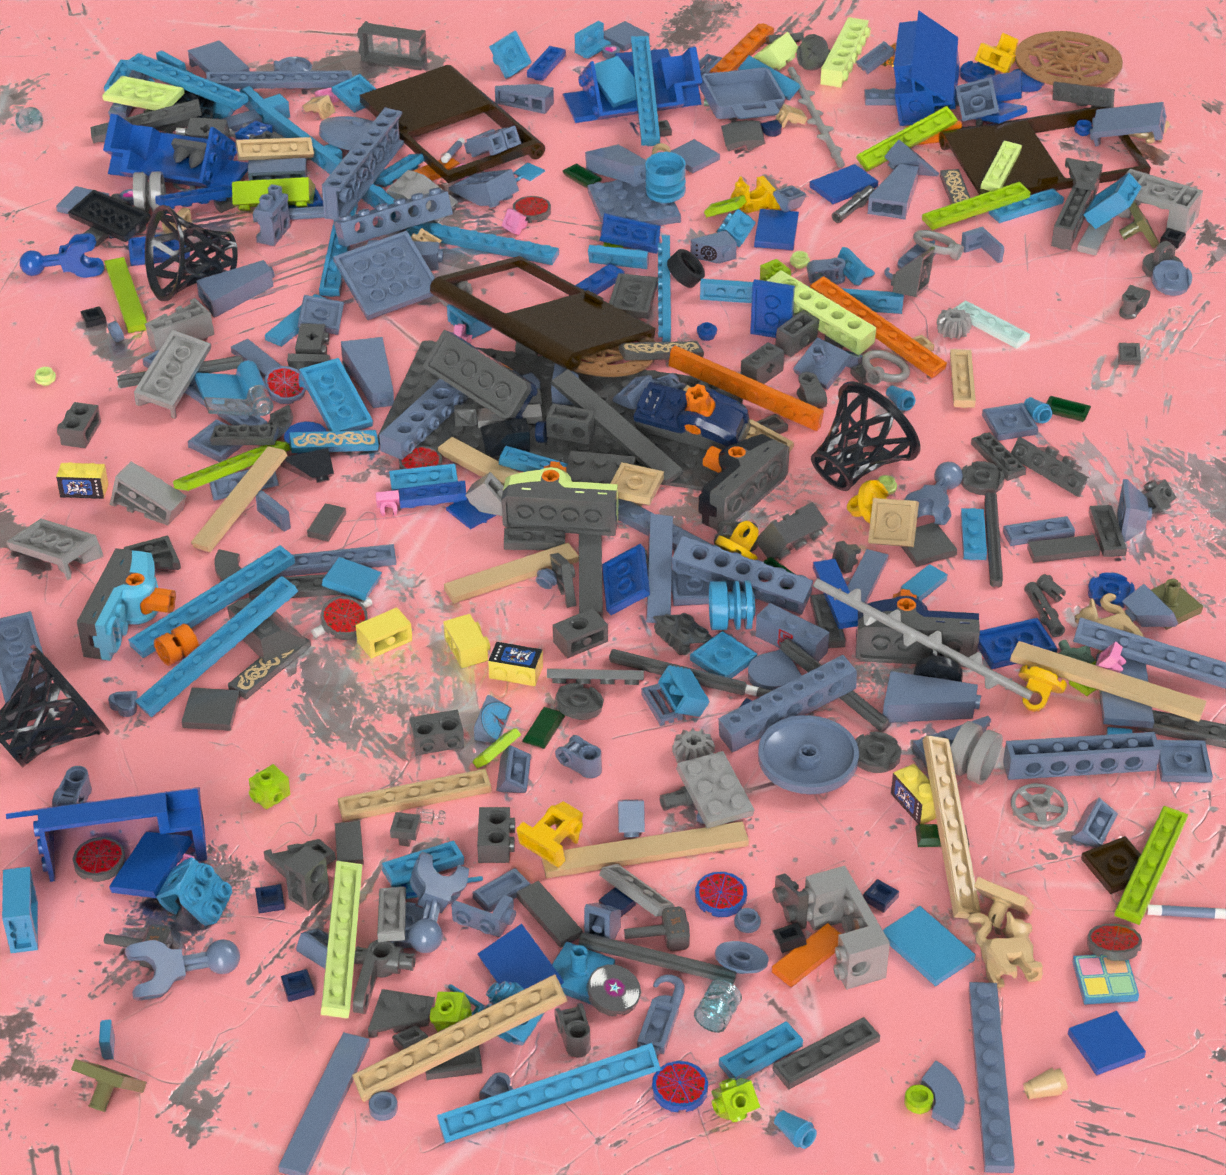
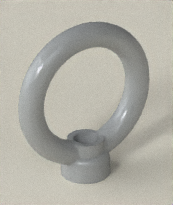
M919 230L913 235L915 243L923 249L927 250L930 247H935L936 254L950 255L956 261L960 259L964 250V246L957 244L952 238L935 231ZM923 238L940 241L948 245V247L934 245Z
M872 350L865 353L862 357L863 368L867 371L866 379L872 385H877L881 381L891 383L902 382L910 375L908 364L893 353L883 350ZM880 358L891 361L902 372L900 374L885 373L882 367H874L870 360Z

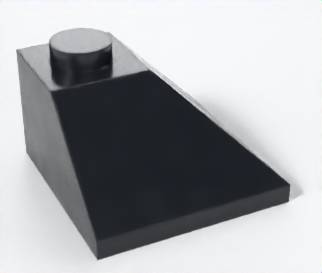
M526 418L506 420L480 427L487 456H501L505 446L530 452V431Z
M328 448L287 456L281 463V467L310 481L316 480L317 483L329 481V477L334 474Z

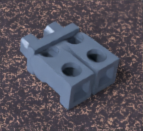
M510 126L497 130L491 129L466 139L467 142L464 143L466 153H471L473 158L489 152L490 155H495L517 146L521 142L516 126Z
M271 184L268 187V194H264L259 198L260 203L255 208V214L258 215L257 222L260 225V232L256 235L257 243L275 246L291 227L287 203L288 194L282 193L281 186Z

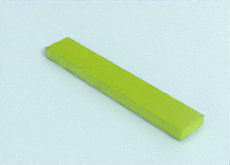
M946 106L857 154L856 159L868 172L888 161L884 156L898 139L912 148L956 124L958 119Z
M1017 182L922 214V220L931 230L1030 198L1031 192L1021 182Z
M124 257L105 260V267L128 333L146 330L145 324L147 321Z
M276 441L275 445H262L175 479L173 481L174 489L192 490L252 466L268 446L288 452L290 451V445L282 441Z
M1163 806L1119 901L1114 916L1137 925L1141 924L1185 826L1188 814Z

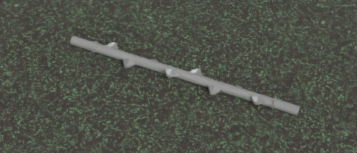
M789 67L788 73L792 80L801 86L798 92L802 99H798V102L806 105L812 116L811 119L807 120V123L817 126L821 133L817 135V138L825 141L831 157L839 168H843L845 163L840 153L843 151V148L836 146L828 133L833 131L834 127L824 125L820 117L824 113L817 110L810 99L811 96L815 95V92L806 90L795 68Z
M818 578L816 579L813 587L834 597V600L837 599L862 612L864 625L869 626L875 621H879L902 633L903 643L906 647L917 641L944 655V657L984 676L986 689L989 690L999 684L1005 687V690L1008 689L1030 700L1033 691L1012 681V678L1008 679L982 665L981 653L977 652L967 657L942 644V633L937 630L927 636L902 623L899 610L896 609L887 615L862 602L860 589L856 588L847 594L841 591V588L837 589Z

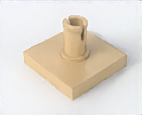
M622 462L610 484H618V499L631 501L641 507L643 504L650 506L664 479V471Z
M873 498L868 543L914 547L919 502Z
M980 877L976 880L974 885L976 890L982 896L994 901L988 913V918L994 928H1001L1008 908L1031 916L1035 906L1028 897Z

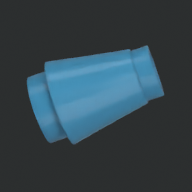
M894 385L888 387L886 395L899 410L908 411L915 405L916 399L911 391Z
M1032 397L1024 401V406L1036 423H1046L1051 419L1052 410L1048 404Z
M785 1110L780 1111L774 1119V1124L797 1148H808L817 1136V1130L814 1128L813 1123Z

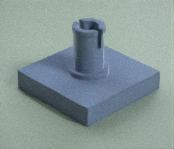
M817 337L794 366L793 370L798 375L803 372L814 373L821 386L828 390L851 361L852 357L850 353Z

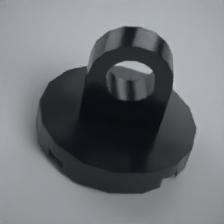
M932 650L928 657L918 661L914 669V675L958 682L963 680V671L958 663Z

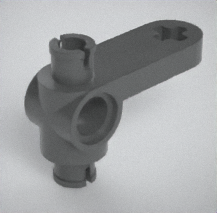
M375 940L369 944L368 948L356 946L354 964H363L354 992L353 1012L366 1014L377 977L384 978L392 974H400L401 969L413 971L416 954L404 953L403 947L394 946L391 941L378 942V940Z

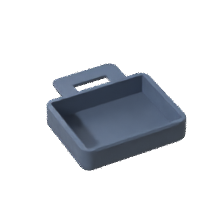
M761 67L704 73L702 75L703 83L700 85V90L717 119H749L775 116L785 103V96L768 68Z

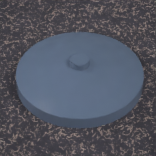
M352 116L330 117L321 121L319 135L327 143L350 151L373 121Z
M811 715L785 718L770 726L764 732L759 742L758 761L761 770L774 784L791 792L822 794L836 790L845 785L854 776L858 767L859 749L855 738L842 725L827 718Z

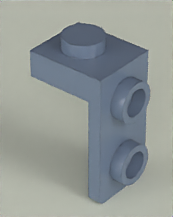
M979 227L962 233L961 245L964 246V253L982 248L997 263L1003 261L1005 251L1003 244L985 228Z
M503 895L492 913L456 900L451 905L452 920L454 922L499 938L507 926L513 924L516 917L513 898Z

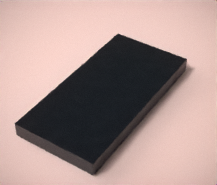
M92 190L68 211L70 218L123 242H127L151 218L149 213L97 190Z

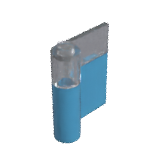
M248 360L240 363L236 375L196 373L194 376L208 414L266 416L274 408L273 401L259 369L253 361Z

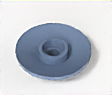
M728 941L718 945L715 950L716 960L725 968L738 974L758 973L768 966V955L761 948L747 942Z

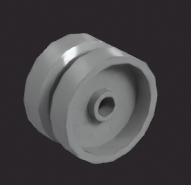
M162 171L151 172L148 182L147 175L144 172H134V206L149 213L150 208L154 212L160 206L156 204L155 196L166 194Z
M971 721L965 722L958 731L951 746L955 774L962 776L966 773L968 780L979 785L985 783L999 758L1003 743L1002 734L989 729L983 733L982 726Z

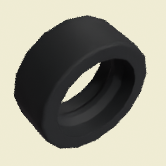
M678 249L667 260L669 271L683 286L693 288L701 281V278L705 277V271L700 261L685 249Z

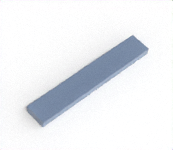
M650 514L648 580L650 595L647 596L646 622L657 623L653 616L671 615L673 516Z
M394 544L292 554L295 558V564L272 578L328 572L339 557L369 568L396 565Z
M343 1032L278 1166L280 1173L287 1175H309L354 1080L352 1075L357 1073L370 1046L368 1038Z

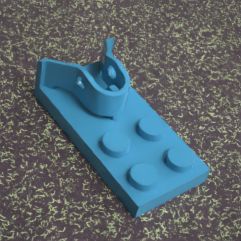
M339 358L299 369V387H303L309 392L329 431H358L373 426V420Z

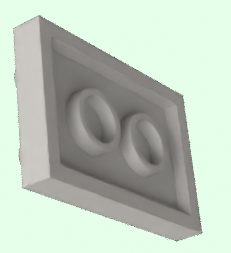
M723 751L677 763L676 770L707 829L753 816L755 810Z

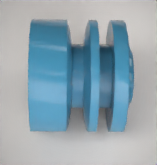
M659 152L647 158L645 162L647 196L661 203H670L681 199L686 192V164L682 156L673 152Z
M745 580L743 582V591H740L739 581H734L733 590L729 592L726 581L709 582L711 631L727 630L730 619H733L736 630H740L741 619H744L745 630L752 629L755 616V595L752 591L751 581Z

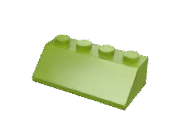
M309 177L232 182L233 205L239 208V211H249L250 208L257 207L260 203L259 198L264 194H268V187L271 184L281 186L282 193L288 194V205H296V207L300 208L307 207V204H313L316 188Z

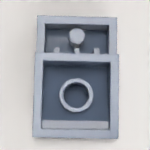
M992 77L956 86L963 122L999 112Z

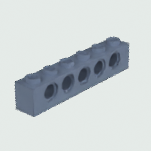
M433 188L427 194L416 193L407 200L400 198L394 200V203L390 205L386 203L376 205V209L370 211L369 209L359 210L357 215H342L339 217L340 220L334 221L339 245L347 247L452 215L448 191ZM430 201L431 207L427 210L426 204ZM413 206V213L409 215V208ZM395 211L396 217L394 220H391V214ZM377 216L378 223L374 226L373 219ZM359 222L360 228L358 231H355V224Z
M439 379L379 434L381 452L403 460L429 434L436 430L443 421L451 416L454 412V405H462L469 397L447 382Z
M682 536L672 557V570L706 582L726 581L729 590H733L734 581H739L740 591H743V582L750 580L755 599L772 603L801 615L812 593L813 580L808 579L804 575H795L783 568L766 565L760 560H752L743 557L739 553L722 550L716 545L702 543L696 538Z
M841 655L718 718L719 737L733 753L760 739L764 732L776 722L788 717L806 715L855 690L857 670L844 655Z
M1155 732L1006 741L1003 764L1008 780L1156 771L1161 749Z

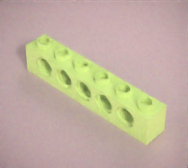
M848 17L821 68L820 84L841 88L844 81L848 80L849 72L851 73L853 70V64H856L858 55H861L862 46L865 47L866 38L870 37L871 28L868 27L869 20Z
M780 270L767 280L769 282L794 285L793 316L805 310L820 319L818 331L857 355L862 354L875 343L876 327Z

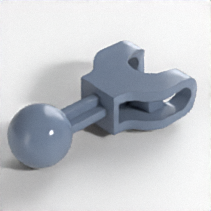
M954 462L941 463L934 473L935 485H924L922 489L911 492L905 497L904 500L919 502L917 519L924 515H931L935 518L934 524H947L952 516L951 510L948 507L950 502L947 490H952L960 485L963 478L961 468Z
M421 852L418 856L410 877L411 887L418 896L417 905L424 907L422 919L416 921L411 926L408 937L411 946L416 951L431 953L438 949L443 940L442 929L437 923L439 913L442 914L448 904L453 903L454 900L460 897L461 892L467 885L469 868L457 865V870L451 876H442L433 868V856L425 852Z
M225 939L213 942L206 952L184 956L181 949L172 950L157 940L135 943L125 949L128 960L146 961L154 970L152 980L138 984L132 991L133 999L137 1001L164 996L175 981L184 980L187 971L209 968L217 974H228L235 970L240 962L238 947L232 941Z

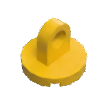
M878 480L866 481L859 488L858 495L849 500L847 510L854 517L863 516L865 521L870 524L873 498L887 499L886 497L889 496L888 491Z
M743 521L735 528L730 539L719 535L715 545L722 550L731 553L736 552L743 557L758 560V557L751 553L750 550L759 535V530L750 521ZM747 529H750L749 534L746 537H743L744 532Z
M1024 665L1019 671V677L1028 682L1027 689L1033 691V693H1038L1042 697V701L1038 705L1030 704L1023 697L1022 701L1026 709L1033 712L1040 711L1047 704L1051 692L1064 693L1067 686L1064 679L1060 682L1057 680L1058 676L1050 671L1036 666H1031L1030 669H1027L1028 666Z

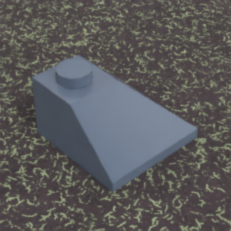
M900 139L884 156L889 161L888 166L893 170L899 164L919 166L918 175L938 176L940 174Z
M1123 479L1117 520L1124 542H1127L1146 529L1147 520L1151 521L1152 507H1148L1147 497L1128 479Z

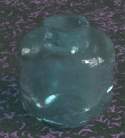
M27 107L17 112L15 122L22 132L30 133L43 126V116L37 108Z

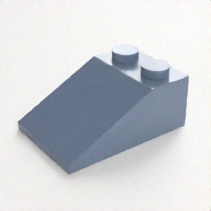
M512 169L476 173L448 187L449 191L479 206L488 205L489 208L498 206L501 200L511 199L513 197L512 194L519 191Z

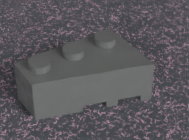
M812 502L797 509L792 515H784L782 517L783 520L777 522V520L772 521L757 537L755 542L767 558H778L781 561L791 554L790 550L795 548L798 551L807 544V540L812 539L815 541L824 534L822 530L828 525V522Z

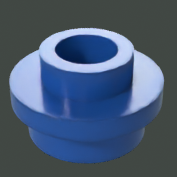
M1079 120L1074 126V131L1080 136L1089 135L1090 129H1093L1092 123L1088 120Z
M709 322L702 323L697 327V334L701 340H713L717 334V327Z

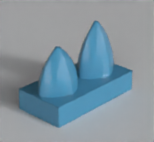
M841 248L837 258L845 260L843 274L854 285H861L863 278L875 275V272L868 268L849 248Z

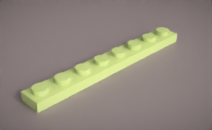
M336 861L321 1015L349 1018L362 864Z

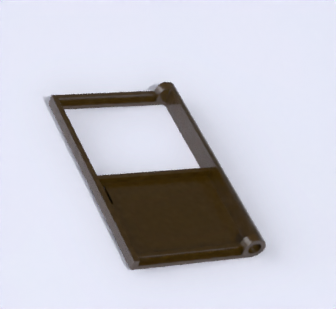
M445 65L359 95L360 103L376 118L385 107L402 111V116L398 119L399 139L403 140L414 153L423 154L424 162L447 183L525 155L530 156L532 159H539L545 152V145L452 65ZM485 113L501 128L516 126L521 144L495 155H489L447 170L418 144L413 137Z
M1096 106L1010 120L1000 124L992 123L942 131L939 133V144L942 150H952L979 195L990 192L981 189V183L1003 141L1022 145L1021 152L1003 187L1021 182L1031 192L1030 195L1052 188L1055 191L1069 189L1074 185L1073 179L1063 176L1036 133L1074 127L1079 120H1088L1092 123L1097 109H1106L1108 107ZM1119 135V138L1139 166L1101 172L1099 183L1119 180L1125 176L1129 169L1150 174V165L1129 135Z
M521 256L439 276L430 284L432 295L570 371H574L579 367L583 356L620 346L623 343H630L646 337L651 339L655 336L656 328L607 303L595 293L583 290ZM518 267L570 296L504 313L453 284Z

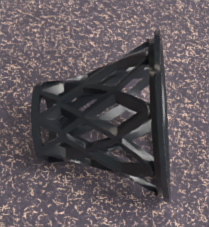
M167 205L158 206L154 210L146 232L145 266L150 288L158 300L169 301L178 292L196 284V280L225 272L227 270H224V268L231 266L230 270L236 268L238 250L235 237L231 232L204 229L185 221ZM159 221L173 232L155 237ZM169 222L175 223L176 228H174ZM187 237H197L202 241L193 243ZM176 239L179 241V249L174 251L163 244V242ZM154 246L172 256L155 268ZM232 248V258L225 254V251ZM193 250L195 251L192 255L185 259V253L191 252ZM216 252L214 257H208L209 254ZM173 262L179 263L178 272L163 270ZM156 276L173 280L162 289Z
M849 381L839 388V403L830 432L824 442L811 455V462L826 482L841 491H848L861 477L883 465L902 460H914L920 454L921 445L918 435L909 420L889 399L865 384ZM848 393H858L859 395L847 407ZM868 398L883 407L887 413L866 420ZM861 405L860 420L856 422L851 414ZM894 419L900 425L906 437L886 439ZM884 422L879 436L871 438L867 434L869 426ZM858 438L856 444L847 447L848 440ZM899 444L892 451L883 447L884 445ZM868 446L875 447L873 452H863V448ZM909 446L908 454L899 455ZM839 452V455L831 456V455H833V454ZM826 460V464L823 470L819 463ZM853 464L852 467H849V468H845V467H844V466ZM839 473L840 476L837 482L829 477Z
M35 645L30 646L33 652L29 654L30 657L21 679L10 699L0 709V743L22 768L52 747L75 739L96 734L100 735L103 732L106 735L110 734L109 729L93 709ZM39 667H41L44 671L38 673ZM44 682L43 686L36 688L37 685ZM60 690L67 697L66 699L57 700ZM41 707V710L33 712L34 709ZM66 707L65 711H54V708ZM85 717L90 723L81 722ZM36 719L33 725L27 726L28 721ZM12 739L10 745L6 742V740Z

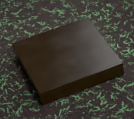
M1124 836L1083 852L1081 860L1106 890L1113 894L1126 888L1141 854Z

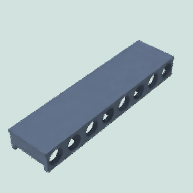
M385 107L322 184L324 219L337 221L340 220V216L349 214L404 145V141L399 140L398 119L402 116V111Z

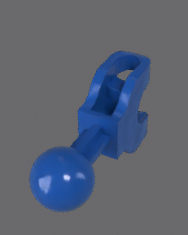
M90 233L74 235L66 245H60L58 254L43 256L38 251L30 250L23 253L19 260L21 270L29 276L39 275L45 267L61 265L63 272H72L82 278L98 276L105 269L104 263L100 258H92L84 254L92 251L96 245L95 236Z

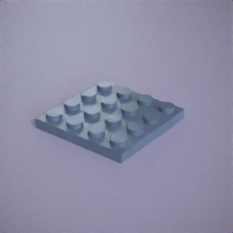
M614 180L612 182H597L588 185L589 196L601 223L605 213L658 226L681 223V214L675 202L661 203L650 199L646 194V182L633 185L620 180Z
M407 231L333 257L336 267L367 320L434 296L430 292V284L435 277Z

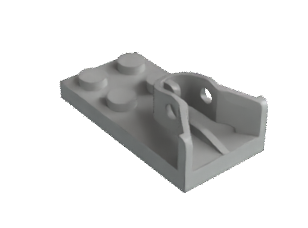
M172 330L134 391L135 404L142 406L153 403L170 410L171 417L176 419V406L211 350V343Z
M42 518L6 541L10 550L57 564L59 570L65 574L67 581L71 579L72 574L69 566L70 562L74 560L81 564H86L103 557V552L96 535Z

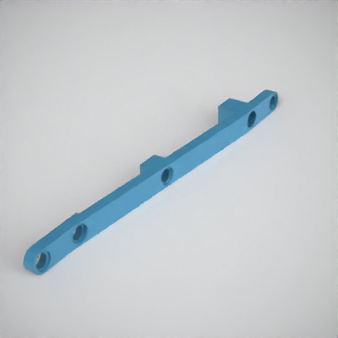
M250 86L240 89L239 92L248 95V102L244 105L249 110L254 109L262 117V123L272 125L273 132L278 133L284 138L311 137L287 119L290 118L289 102L281 94L263 99ZM311 137L314 156L309 159L331 174L343 160L342 151L331 144L323 146ZM374 184L371 185L362 197L364 201L375 209V206L386 203L390 205L394 203V199L384 189ZM395 211L391 214V220H394L396 217Z

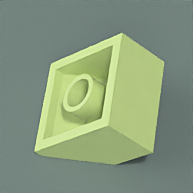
M786 32L764 47L753 58L773 69L777 68V70H780L787 65L786 62L788 63L796 57L795 53L798 46L790 34Z

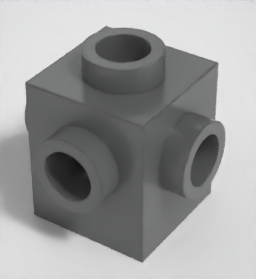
M1155 479L1151 480L1143 486L1144 490L1141 491L1147 497L1148 507H1152V514L1168 510L1171 507L1170 503L1177 498L1166 479L1157 482Z

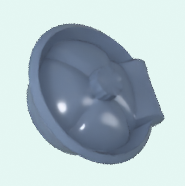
M293 56L274 61V71H310L312 69L311 62L303 57Z

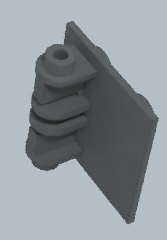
M689 614L653 616V619L657 621L654 625L655 633L679 655H687L690 652L689 646L691 643H706L713 638L708 634V630L699 626Z

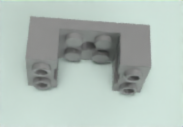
M1129 169L1126 174L1130 173L1142 187L1134 199L1136 204L1139 206L1141 203L1151 204L1160 209L1169 210L1166 230L1170 228L1187 233L1199 217L1203 190ZM1127 208L1118 216L1129 219L1132 213Z
M846 866L806 876L805 888L803 890H806L809 894L807 921H809L814 931L818 930L827 923L831 926L841 923L846 932L838 935V947H835L837 959L833 970L837 980H841L846 990L885 979L890 942Z

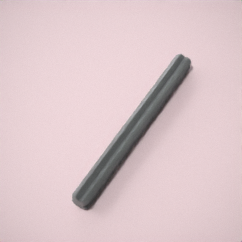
M239 355L204 361L197 373H214L237 369L238 365L243 362V358ZM146 371L117 376L119 388L138 385Z
M987 492L984 501L990 585L992 587H1001L1003 572L997 494Z
M785 639L780 644L781 651L807 672L821 666L819 662L792 640ZM854 691L839 697L879 731H883L888 726L889 720Z
M612 649L609 655L611 663L662 675L669 665L691 669L700 685L738 695H745L747 684L744 681Z
M585 932L581 933L579 938V945L586 947V949L719 982L734 984L737 972L722 966Z

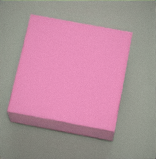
M332 88L315 91V97L329 95L332 103L339 102V98L331 92Z

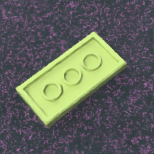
M121 76L102 96L104 101L158 110L173 106L185 93L182 87Z

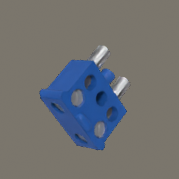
M254 121L251 124H243V128H240L237 132L230 131L229 136L236 140H249L250 135H260L264 131L273 133L272 125Z

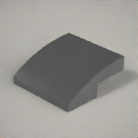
M737 121L721 126L728 152L746 145L749 151L766 144L759 121Z

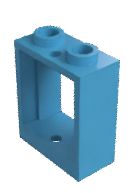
M1128 173L1095 195L1083 215L1087 222L1097 229L1129 208L1142 187Z
M30 867L3 870L2 920L11 953L38 950V899Z

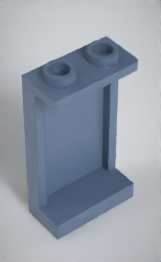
M220 40L188 50L189 65L191 67L198 65L205 73L250 71L249 67Z
M1164 102L1097 109L1096 115L1092 119L1093 129H1090V138L1094 140L1095 147L1100 146L1102 137L1153 132L1155 141L1163 140L1167 118Z

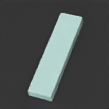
M966 300L953 308L965 310L966 313L970 314L973 326L1016 349L1030 340L1029 333Z

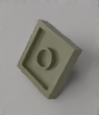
M1133 201L1129 210L1134 217V222L1119 229V232L1125 241L1136 233L1143 232L1154 249L1160 243L1136 202Z
M1168 579L1166 583L1151 589L1174 612L1178 624L1202 613L1203 605L1182 589L1181 583L1176 579Z
M78 1059L74 1060L71 1068L72 1071L96 1079L95 1081L98 1083L88 1106L103 1112L107 1110L106 1108L114 1088L118 1087L143 1093L147 1084L143 1080L100 1064Z

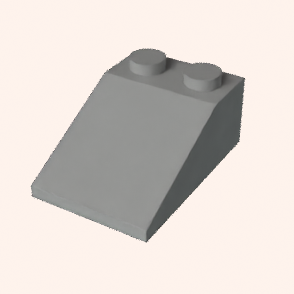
M407 170L387 189V193L394 200L400 198L407 200L413 194H427L430 189L440 187L425 175ZM449 195L453 210L458 205V201ZM430 201L426 204L427 210L431 207ZM413 206L409 208V215L413 213ZM445 217L435 219L429 222L440 223Z

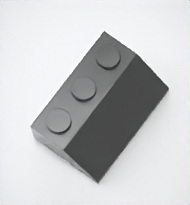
M930 247L904 265L896 274L892 275L891 286H893L894 293L917 297L929 286L935 247Z
M247 597L227 606L229 619L233 618L253 599ZM277 611L242 639L264 662L307 644L306 639Z

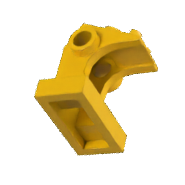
M1002 33L997 46H990L984 42L981 43L974 60L1000 72L1009 73L1011 65L1015 62V56H1017L1015 52L1019 39Z
M764 176L757 177L756 189L749 191L750 186L745 183L742 177H739L738 181L735 182V189L730 198L741 195L745 196L747 202L739 209L742 212L751 213L767 208L770 210H780V205L773 195L776 189Z
M564 801L557 805H552L534 827L522 822L516 828L519 844L559 868L565 862L563 846L560 843L565 837L571 839L575 844L578 843L579 834L583 827V813ZM556 825V830L552 829L551 826Z

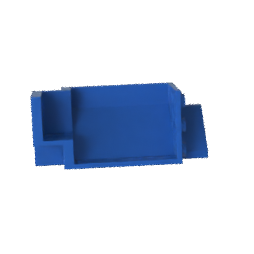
M919 10L917 21L900 22L898 27L893 67L896 80L895 100L900 126L912 125L946 106L949 109H956V86H958L960 68L958 55L959 37Z
M696 47L688 48L682 55L661 58L658 62L652 63L657 111L702 105L699 86L703 82ZM594 61L589 62L578 77L579 85L583 88V91L562 94L575 123L638 114L637 100L615 108L612 107L598 88ZM627 66L628 70L634 76L633 66Z
M117 114L110 115L103 151L111 155L108 170L110 175L133 178L134 172H144L149 180L151 172L162 171L164 182L205 188L225 185L232 188V182L240 181L248 172L247 162L233 161L234 156L237 154L235 142L214 127H210L208 139L161 133L153 127L132 125ZM178 138L207 143L203 162L193 169L190 168L189 158L175 163L173 158L174 149L171 145L173 139Z
M200 787L22 810L5 814L6 819L38 815V820L33 821L35 837L40 836V839H37L39 855L44 854L41 857L43 872H48L50 882L55 881L54 830L157 817L160 834L192 830L197 861L207 860Z

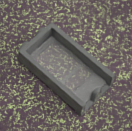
M365 21L359 27L357 36L360 38L359 54H361V61L422 70L427 63L426 30L418 31L368 23V21Z

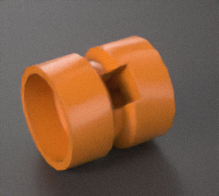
M182 624L172 629L171 634L165 633L154 639L155 650L159 658L167 666L181 660L182 655L187 657L199 647L196 635L187 624Z

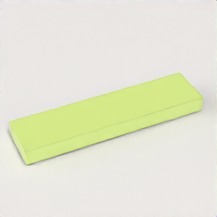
M1003 141L981 183V189L993 191L1003 187L1021 152L1022 145Z

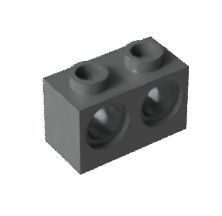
M78 402L72 404L71 408L66 411L63 421L57 427V435L60 436L61 445L86 448L101 424L99 406Z
M553 403L546 416L547 437L589 445L595 432V411Z
M458 709L409 717L410 736L415 756L464 747V733Z
M479 807L478 863H509L510 852H515V837H510V833H515V818H510V807Z
M305 845L284 864L289 900L309 911L330 892L326 857L320 851L313 850Z

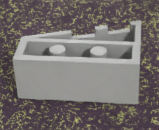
M196 298L190 300V305L184 308L182 306L176 307V312L169 316L163 314L145 324L150 347L154 351L160 350L172 330L200 340H205L209 336L215 335L211 313Z
M131 461L115 476L110 505L114 507L117 505L127 507L128 512L138 511L144 513L145 518L169 525L183 511L187 496Z

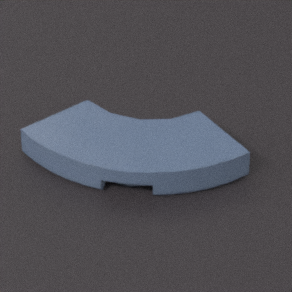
M935 1060L921 1079V1085L928 1087L934 1096L935 1106L931 1117L957 1131L964 1113L965 1101L963 1090L954 1074L943 1064Z

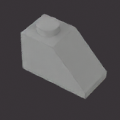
M489 472L474 482L465 496L479 512L502 516L501 498L504 486Z

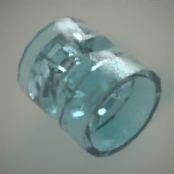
M717 979L712 981L694 1011L695 1020L708 1031L723 1032L742 1001L740 991L736 986L725 980Z

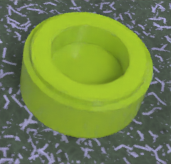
M913 1085L905 1092L904 1104L909 1111L916 1114H924L932 1108L934 1096L928 1087Z

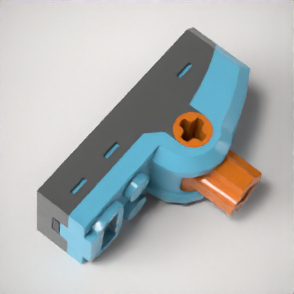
M115 548L77 620L83 657L111 661L114 653L120 648L122 637L128 632L129 624L139 625L153 619L158 612H173L176 592L175 590L158 588L151 553Z

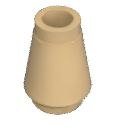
M1050 1068L1028 1082L1023 1083L1025 1094L1029 1100L1062 1095L1063 1091L1068 1090L1065 1076L1060 1068L1055 1070Z

